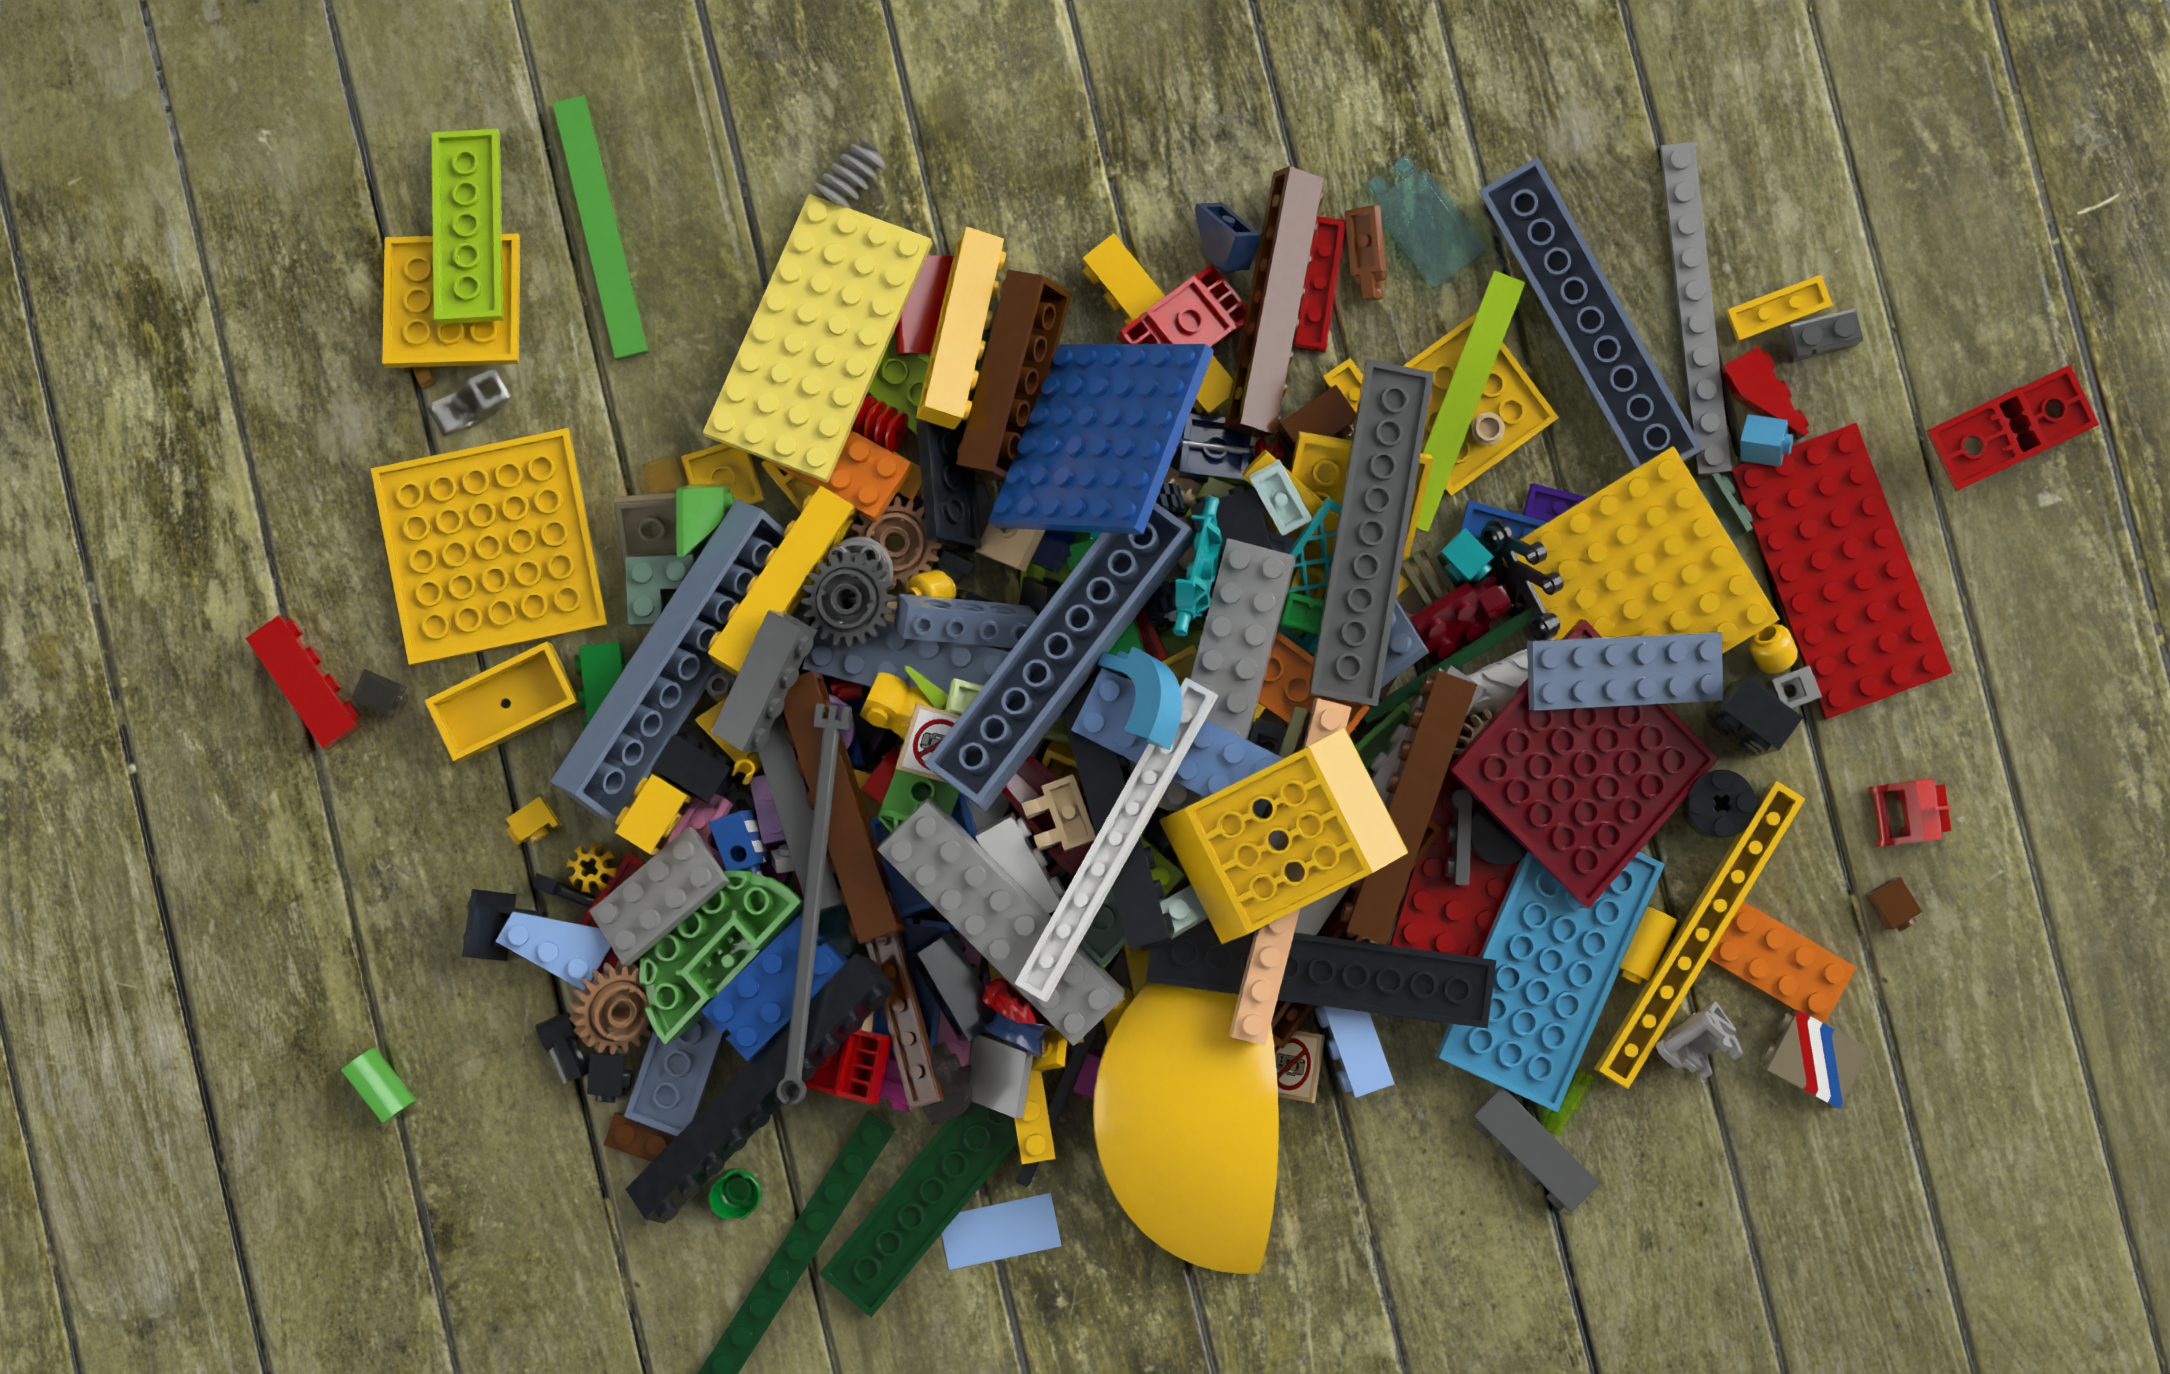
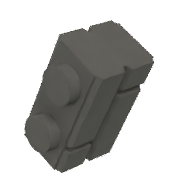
M1855 308L1790 324L1783 330L1791 362L1835 352L1839 349L1844 350L1856 347L1863 341Z

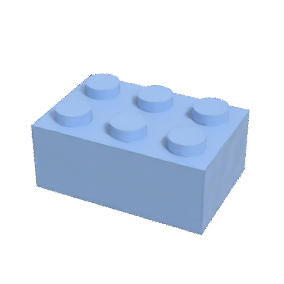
M1326 1006L1314 1008L1320 1027H1327L1330 1039L1325 1040L1331 1059H1338L1342 1070L1336 1073L1341 1088L1345 1093L1350 1092L1351 1096L1357 1098L1394 1085L1369 1012Z

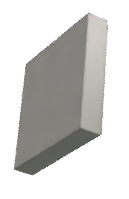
M984 1032L973 1039L964 1098L1013 1118L1023 1117L1033 1055L1000 1038Z

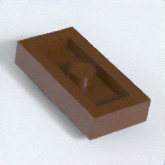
M616 1112L614 1113L604 1146L652 1162L677 1136L626 1118L623 1114Z

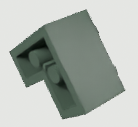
M693 554L684 557H677V555L625 557L627 618L629 626L632 628L653 627L665 608V593H675L696 562L697 558Z

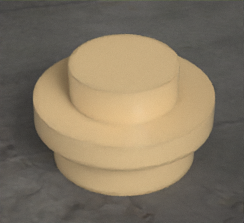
M1484 412L1479 414L1472 422L1471 433L1479 444L1492 446L1503 438L1505 424L1499 415L1492 412Z

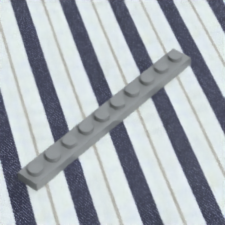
M1695 143L1661 145L1659 150L1690 425L1703 448V452L1694 456L1696 476L1710 475L1716 472L1719 474L1730 473L1732 469Z

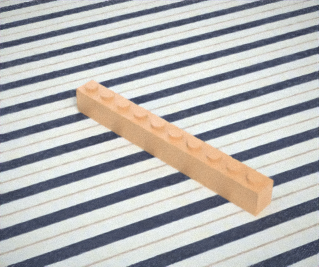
M1318 698L1314 699L1301 750L1344 727L1346 728L1351 707ZM1280 831L1276 849H1284L1288 845L1289 838L1283 831ZM1290 862L1286 866L1285 871L1288 878L1294 881L1303 879L1305 870L1300 863ZM1300 909L1255 930L1229 1030L1231 1037L1266 1045Z

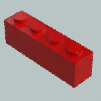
M278 615L245 639L321 748L330 750L362 727L357 720L361 715L350 700L344 702L338 691L342 688L331 673L326 675L319 666L323 661L317 651L311 645L306 647L302 642L300 636L303 635V632L292 618L287 620L285 617Z

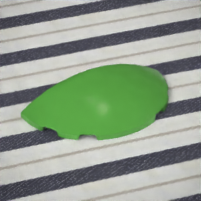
M723 871L729 883L646 952V955L640 959V985L645 987L648 1002L645 1011L653 1029L664 1045L670 1044L702 1019L705 1015L701 1011L790 925L804 902L795 892L773 878L753 874L750 871Z

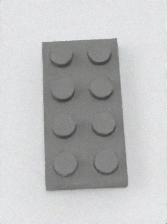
M688 827L589 912L622 965L630 966L726 886L729 880L697 830Z

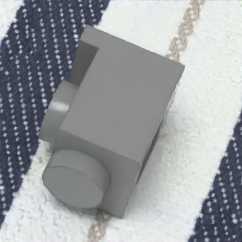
M1810 665L1767 681L1769 688L1766 690L1790 708L1822 697ZM1786 685L1794 689V695L1791 698L1786 697L1783 689Z

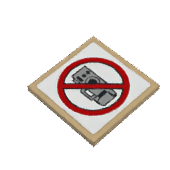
M916 703L895 768L945 782L924 763L961 715Z
M1296 1031L1283 1049L1274 1043L1278 1097L1315 1103L1325 1035Z

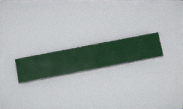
M1531 609L1523 611L1389 694L1383 701H1378V707H1370L1359 722L1363 728L1419 693L1425 676L1427 674L1431 676L1433 670H1437L1439 667L1444 669L1448 665L1458 669L1529 625L1530 619L1534 617Z

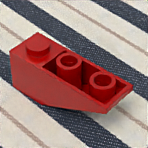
M1758 346L1720 368L1721 376L1736 401L1760 416L1788 420V434H1792L1797 440L1809 434L1806 429L1809 424L1805 415L1800 409L1795 410L1790 401V398H1792L1791 391L1783 380L1779 381L1773 371L1775 364L1767 351L1762 352Z

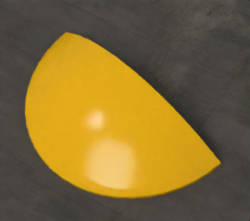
M1147 982L1125 1007L1113 1027L1103 1050L1097 1071L1093 1100V1123L1098 1156L1106 1180L1116 1200L1128 1217L1146 1236L1161 1248L1180 1259L1207 1269L1236 1274L1259 1273L1268 1243L1273 1216L1278 1165L1279 1111L1272 1027L1270 1026L1265 1046L1233 1038L1229 1035V1030L1238 994Z

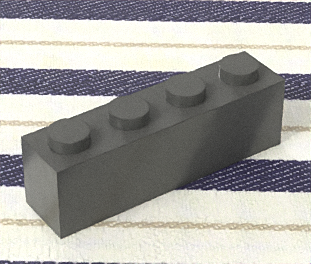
M768 610L711 733L741 751L760 752L761 748L769 740V731L775 718L781 714L784 708V699L789 688L798 679V669L804 657L809 654L813 647V638L817 630L786 612Z
M1498 1086L1471 1113L1477 1120L1473 1126L1486 1139L1492 1135L1501 1144L1497 1150L1510 1163L1516 1159L1525 1168L1521 1174L1532 1185L1537 1187L1541 1183L1550 1192L1546 1198L1559 1211L1565 1207L1568 1211L1573 1212L1600 1184L1505 1088Z

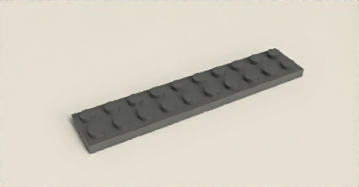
M1371 359L1365 361L1308 695L1372 708L1378 707L1434 372Z

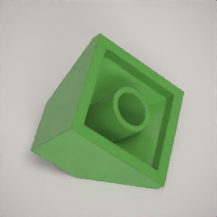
M688 484L676 489L677 557H684L698 551L713 536L735 502V494L730 492V484Z

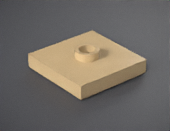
M988 523L981 538V548H977L975 552L1025 572L1045 530L996 528L991 523Z

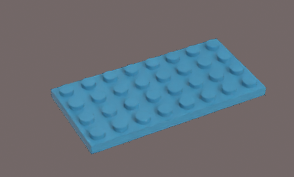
M1527 851L1526 855L1519 862L1478 957L1496 960L1488 1029L1449 1023L1435 1057L1552 1111L1558 1112L1620 970L1619 966L1645 912L1665 864L1638 852L1595 903L1587 909L1583 908Z

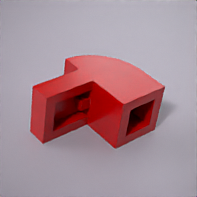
M894 746L861 788L881 804L884 802L896 770L895 767L901 751L897 746Z

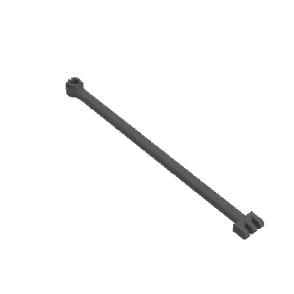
M817 703L815 708L813 727L822 728L823 734L785 1077L777 1086V1096L784 1104H789L790 1101L791 1105L800 1103L804 1100L807 1091L806 1085L801 1079L840 730L850 731L851 706L843 707L841 719H838V705H830L828 718H824L825 704ZM792 1084H795L799 1089L798 1095L794 1098L788 1094V1088Z

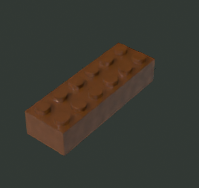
M1009 269L1005 280L1001 284V297L998 309L992 318V331L989 342L983 352L984 361L974 388L975 395L966 420L963 440L957 449L958 459L956 462L957 465L987 480L1002 483L1006 479V473L1010 468L1012 460L1017 458L1019 453L1017 447L1036 400L1042 394L1041 386L1051 373L1054 364L1053 356L1058 349L1072 293L1043 275Z

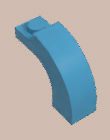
M1133 646L1129 654L1119 651L1117 656L1103 652L1098 665L1122 678L1133 681L1135 686V704L1124 731L1145 743L1170 750L1177 734L1182 714V694L1174 673L1161 661Z

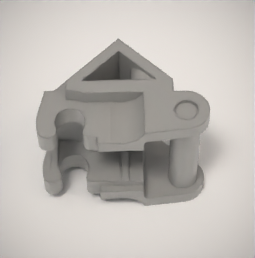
M1716 1001L1699 1012L1691 1014L1688 1019L1666 1032L1663 1038L1656 1043L1659 1054L1674 1068L1685 1067L1691 1073L1699 1070L1702 1079H1706L1713 1074L1709 1065L1708 1054L1716 1049H1720L1724 1053L1729 1051L1733 1060L1743 1055L1742 1049L1735 1035H1733L1737 1031Z

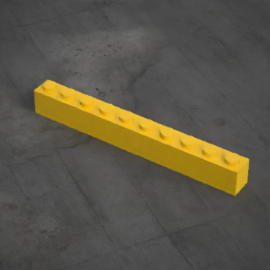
M1778 781L1768 783L1757 801L1754 817L1749 825L1742 832L1738 833L1656 966L1649 982L1645 984L1594 1070L1621 1087L1629 1089L1805 801L1804 797Z

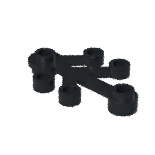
M1494 519L1488 522L1481 532L1483 545L1494 556L1490 560L1492 569L1487 573V577L1494 576L1497 579L1494 583L1498 584V586L1507 583L1506 592L1512 603V608L1507 614L1514 617L1525 610V601L1519 595L1521 590L1534 614V617L1529 622L1531 634L1538 641L1553 638L1560 629V620L1554 613L1546 612L1531 583L1541 587L1546 594L1553 595L1563 589L1562 577L1556 572L1545 575L1519 561L1514 553L1516 552L1524 556L1530 564L1536 565L1547 558L1545 546L1540 542L1529 545L1512 536L1510 528L1501 520ZM1503 559L1506 562L1508 569L1503 565Z

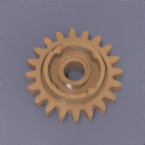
M898 496L894 501V505H888L877 523L859 513L858 515L864 524L862 526L856 524L851 526L859 534L858 537L873 539L888 552L893 564L892 582L895 584L891 591L895 590L898 581H901L906 589L908 580L913 575L919 574L921 571H931L927 563H939V558L932 554V551L942 549V544L927 540L925 520L923 519L925 515L924 506L914 512V500L911 499L905 507H902L900 497ZM893 535L903 537L905 540L903 549L899 552L889 551L886 548V542L889 537Z
M618 961L615 970L608 963H604V973L602 974L593 968V980L589 981L582 978L581 982L585 989L583 991H573L580 999L578 1002L569 1004V1007L576 1012V1014L569 1017L570 1021L576 1026L573 1031L582 1038L581 1041L588 1047L592 1046L598 1053L606 1049L611 1055H614L617 1046L624 1053H627L629 1042L639 1047L641 1046L639 1040L641 1034L649 1038L651 1036L649 1030H647V1026L651 1025L645 1011V1008L648 1006L645 987L640 985V968L634 963L627 967ZM621 1003L619 1009L611 1013L613 1007Z

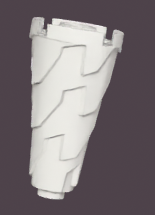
M1527 649L1510 655L1501 661L1489 664L1475 673L1466 675L1485 688L1467 716L1482 713L1484 709L1495 712L1496 708H1501L1528 678Z

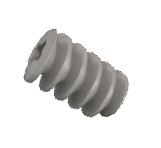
M860 136L858 138L862 147L853 143L849 146L853 157L844 153L840 156L844 167L834 163L831 168L835 176L827 173L822 175L826 186L819 183L813 185L825 199L845 208H850L846 199L847 196L856 200L859 199L855 189L857 186L865 190L869 188L864 179L865 177L873 180L878 178L874 171L875 167L884 171L887 169L883 158Z

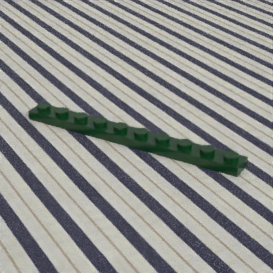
M870 1111L866 1112L698 1374H739L896 1128Z

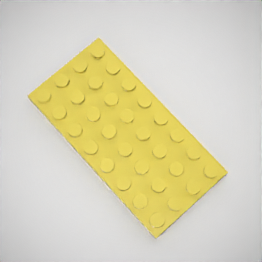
M808 194L703 430L704 436L828 483L933 244L932 239Z

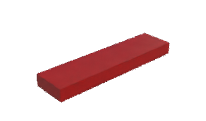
M1317 216V232L1312 239L1310 249L1311 263L1306 270L1304 281L1305 295L1300 302L1298 312L1299 326L1294 334L1292 348L1325 353L1346 221Z

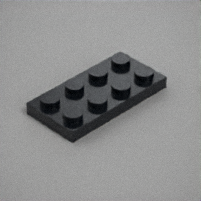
M916 418L927 540L967 550L981 548L975 473L956 464L958 459L957 449L963 440L966 421L961 420L953 430Z

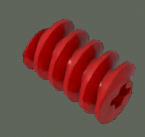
M866 396L851 430L893 453L897 451L904 441L909 416L904 412L898 413V409L893 406L887 407V404L883 401L877 402V399L873 396Z

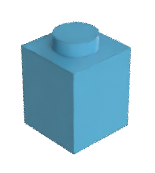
M1748 414L1740 440L1741 461L1781 467L1784 454L1790 455L1793 444V435L1788 434V420Z

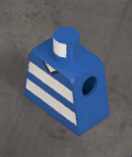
M756 810L739 811L710 821L709 825L726 871H750L753 874L762 875L759 865L770 862L767 846L762 843ZM744 849L746 850V853H747L746 858H745L744 855H743V850H744Z

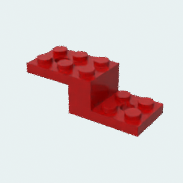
M2068 365L1927 430L1926 433L1955 492L2100 424L2071 365ZM2048 401H2055L2060 405L2061 415L2059 418H2051L2046 414L2045 405ZM1969 437L1977 439L1981 444V451L1976 456L1970 455L1965 451L1964 443Z

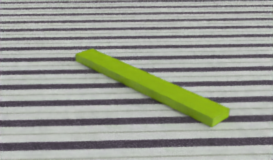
M1495 270L1489 281L1423 451L1424 454H1430L1433 457L1416 528L1425 533L1429 532L1526 283Z

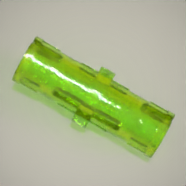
M1577 1067L1559 1111L1551 1110L1542 1126L1561 1136V1132L1575 1110L1579 1111L1581 1107L1579 1103L1595 1078Z

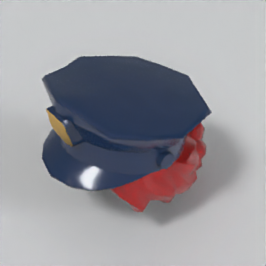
M996 978L991 981L982 998L985 1005L992 1007L996 1011V1015L992 1022L984 1025V1029L998 1038L1027 1051L1036 1058H1041L1046 1053L1044 1034L1055 1027L1051 1026L1048 1020L1026 998L1013 990L1007 980Z

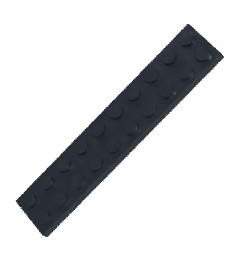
M1204 920L1175 938L1171 939L1170 937L1171 944L1150 949L1146 982L1239 995L1255 931L1221 944L1211 922ZM1294 932L1277 1000L1488 1029L1496 960Z

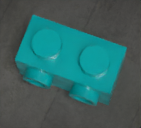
M1464 528L1436 557L1444 567L1453 585L1459 583L1462 586L1469 581L1475 585L1492 569L1488 562L1494 556Z

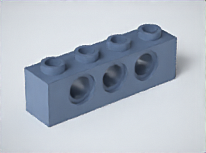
M899 594L894 627L904 639L1014 648L1038 615L1028 605Z

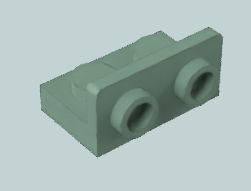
M1716 472L1697 484L1732 541L1753 529L1750 524L1753 521L1750 512L1743 504L1739 506L1732 495L1735 493V489L1725 475L1721 477Z

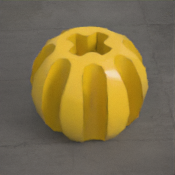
M591 843L589 853L586 852L583 845H580L574 849L578 855V860L573 861L568 858L566 868L574 867L575 874L568 877L573 886L582 880L581 892L592 893L595 882L599 890L603 891L609 887L605 881V876L608 874L615 878L617 868L609 869L608 862L615 859L610 850L601 856L602 844ZM596 860L597 874L586 875L588 869L585 867V863Z

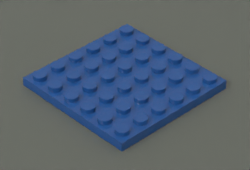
M1059 344L1053 356L1054 364L1051 373L1041 386L1042 394L1038 396L1029 416L1028 423L1017 447L1019 453L1017 458L1012 460L1010 468L1006 473V479L994 503V508L988 522L996 528L1143 534L1214 350L1207 344Z

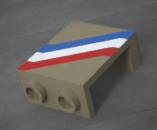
M1792 1009L1790 1014L1786 1012L1778 1023L1776 1030L1780 1033L1775 1043L1770 1042L1761 1056V1061L1764 1062L1761 1069L1773 1073L1816 1096L1823 1103L1840 1109L1871 1048L1800 1010Z

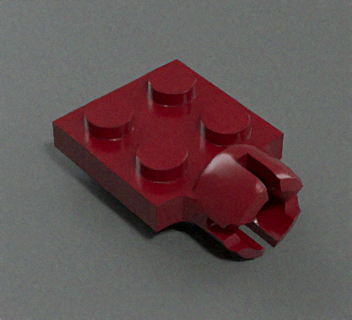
M1494 576L1485 578L1473 587L1466 582L1410 617L1416 632L1429 651L1426 656L1433 665L1450 657L1454 652L1470 642L1479 639L1483 634L1490 631V621L1496 620L1512 608L1508 593L1502 585L1498 586V584L1494 583L1497 580Z

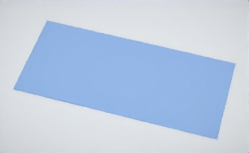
M1051 1193L959 1212L942 1232L949 1270L1062 1246Z

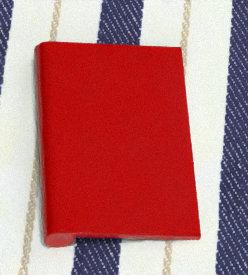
M927 255L895 328L896 355L931 354L953 256Z

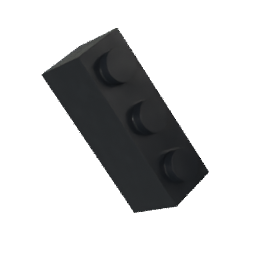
M941 931L908 952L958 1040L969 1042L986 1031L984 1025L993 1021L996 1011L984 1004L982 997L985 989L981 983L983 976L974 963L970 964L964 954L966 947L957 934L953 935L950 931Z

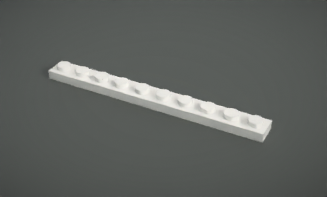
M1187 677L1180 687L1182 714L1179 728L1170 750L1148 744L1014 983L1043 1001L1048 1002L1219 696Z

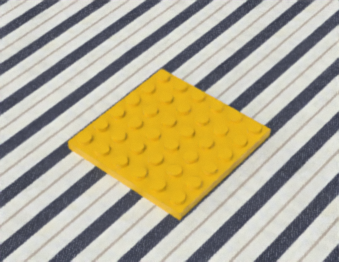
M569 428L371 468L406 654L410 666L608 626Z
M1671 446L1520 538L1521 541L1529 545L1535 542L1542 543L1547 550L1546 560L1532 565L1524 556L1514 552L1519 561L1547 575L1551 572H1556L1562 577L1563 589L1553 595L1546 594L1541 587L1531 583L1546 612L1554 613L1560 620V629L1557 635L1553 637L1556 640H1561L1579 619H1585L1602 637L1721 632L1723 654L1780 620L1674 446Z

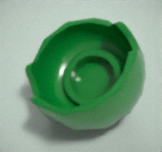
M742 1168L724 1170L714 1178L708 1193L710 1209L722 1220L728 1218L742 1220L758 1208L762 1197L759 1180L748 1170Z

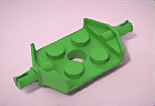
M896 769L878 819L892 833L923 802L917 801L913 797L914 789L921 784L931 787L932 792L930 796L951 816L960 792L948 783Z

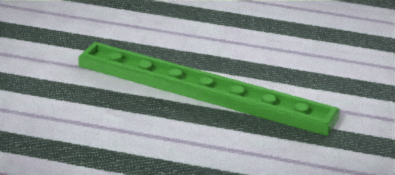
M582 95L554 102L552 104L615 359L620 360L648 353L645 334L586 96Z

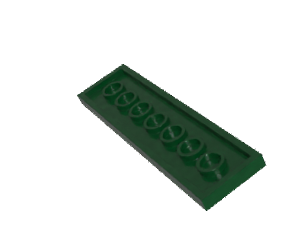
M965 1099L819 1274L868 1316L872 1317L1018 1143L1014 1118Z

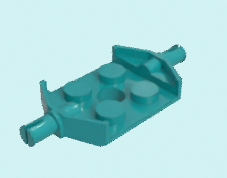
M1213 496L1205 498L1203 512L1200 516L1192 515L1191 517L1192 520H1198L1199 524L1194 540L1196 557L1194 563L1190 562L1188 565L1186 580L1176 579L1177 618L1173 633L1177 636H1187L1190 619L1194 620L1195 617H1202L1203 612L1210 607L1211 599L1209 592L1211 584L1215 581L1217 575L1218 556L1223 553L1224 549L1221 531L1217 526L1216 512L1220 501Z

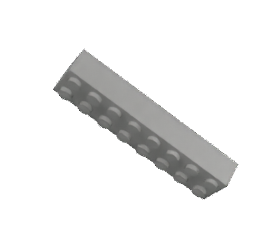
M1227 538L1190 680L1219 695L1206 720L1249 740L1297 557ZM1171 780L1157 807L1176 812L1206 797Z
M931 796L927 797L880 844L877 850L1073 1046L1123 999L1125 990L1080 946H1078L1048 1002L1039 999L1014 984L1049 923L1051 916Z

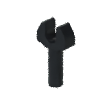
M538 873L532 883V886L539 890L590 908L595 900V896L581 892V890Z

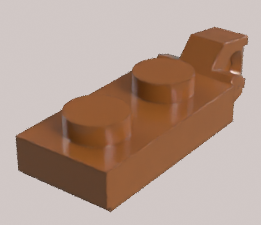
M1371 205L1345 211L1351 276L1355 277L1356 285H1361L1363 300L1375 301L1383 299L1382 281L1386 280L1385 272L1387 271L1380 206Z

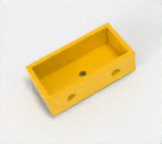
M548 641L424 700L452 760L457 763L471 759L580 706L579 698L553 644ZM504 699L510 700L509 708L505 709L502 707Z

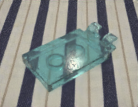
M1404 155L1393 166L1403 181L1389 190L1386 182L1378 175L1368 182L1367 188L1380 203L1378 206H1380L1383 225L1430 287L1435 289L1483 253L1487 247L1428 169L1418 174L1407 155Z

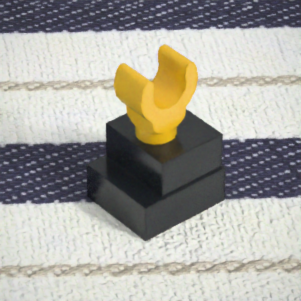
M945 549L936 570L943 571L953 580L955 585H958L963 574L968 576L972 574L976 562Z

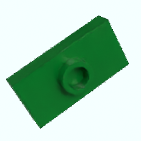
M1287 592L1279 626L1318 636L1324 601Z

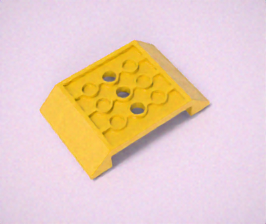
M1345 727L1159 820L1221 944L1260 929L1374 873L1408 853ZM1266 799L1272 804L1273 810L1270 817L1261 818L1254 812L1256 800ZM1280 830L1287 834L1289 842L1286 848L1276 849L1271 845L1270 834L1273 831ZM1290 862L1300 863L1305 870L1303 879L1294 881L1288 878L1285 871L1287 864Z

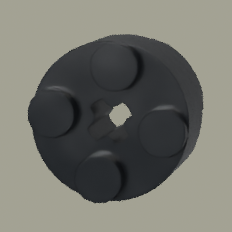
M1724 769L1710 771L1699 777L1691 787L1689 795L1683 800V814L1687 824L1699 835L1709 838H1725L1742 832L1754 817L1757 807V799L1749 782L1738 773ZM1713 798H1723L1724 802L1722 805L1725 809L1715 811L1716 802Z

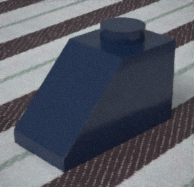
M1222 202L1196 204L1195 214L1204 255L1216 265L1218 270L1224 273L1250 270L1261 234Z

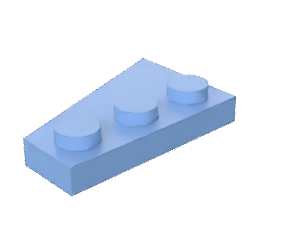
M515 911L511 913L496 940L497 943L581 990L585 989L581 979L585 978L592 981V969L598 970L611 947L600 928Z

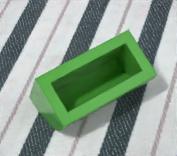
M376 1047L366 1051L341 1069L382 1123L392 1121L417 1101Z

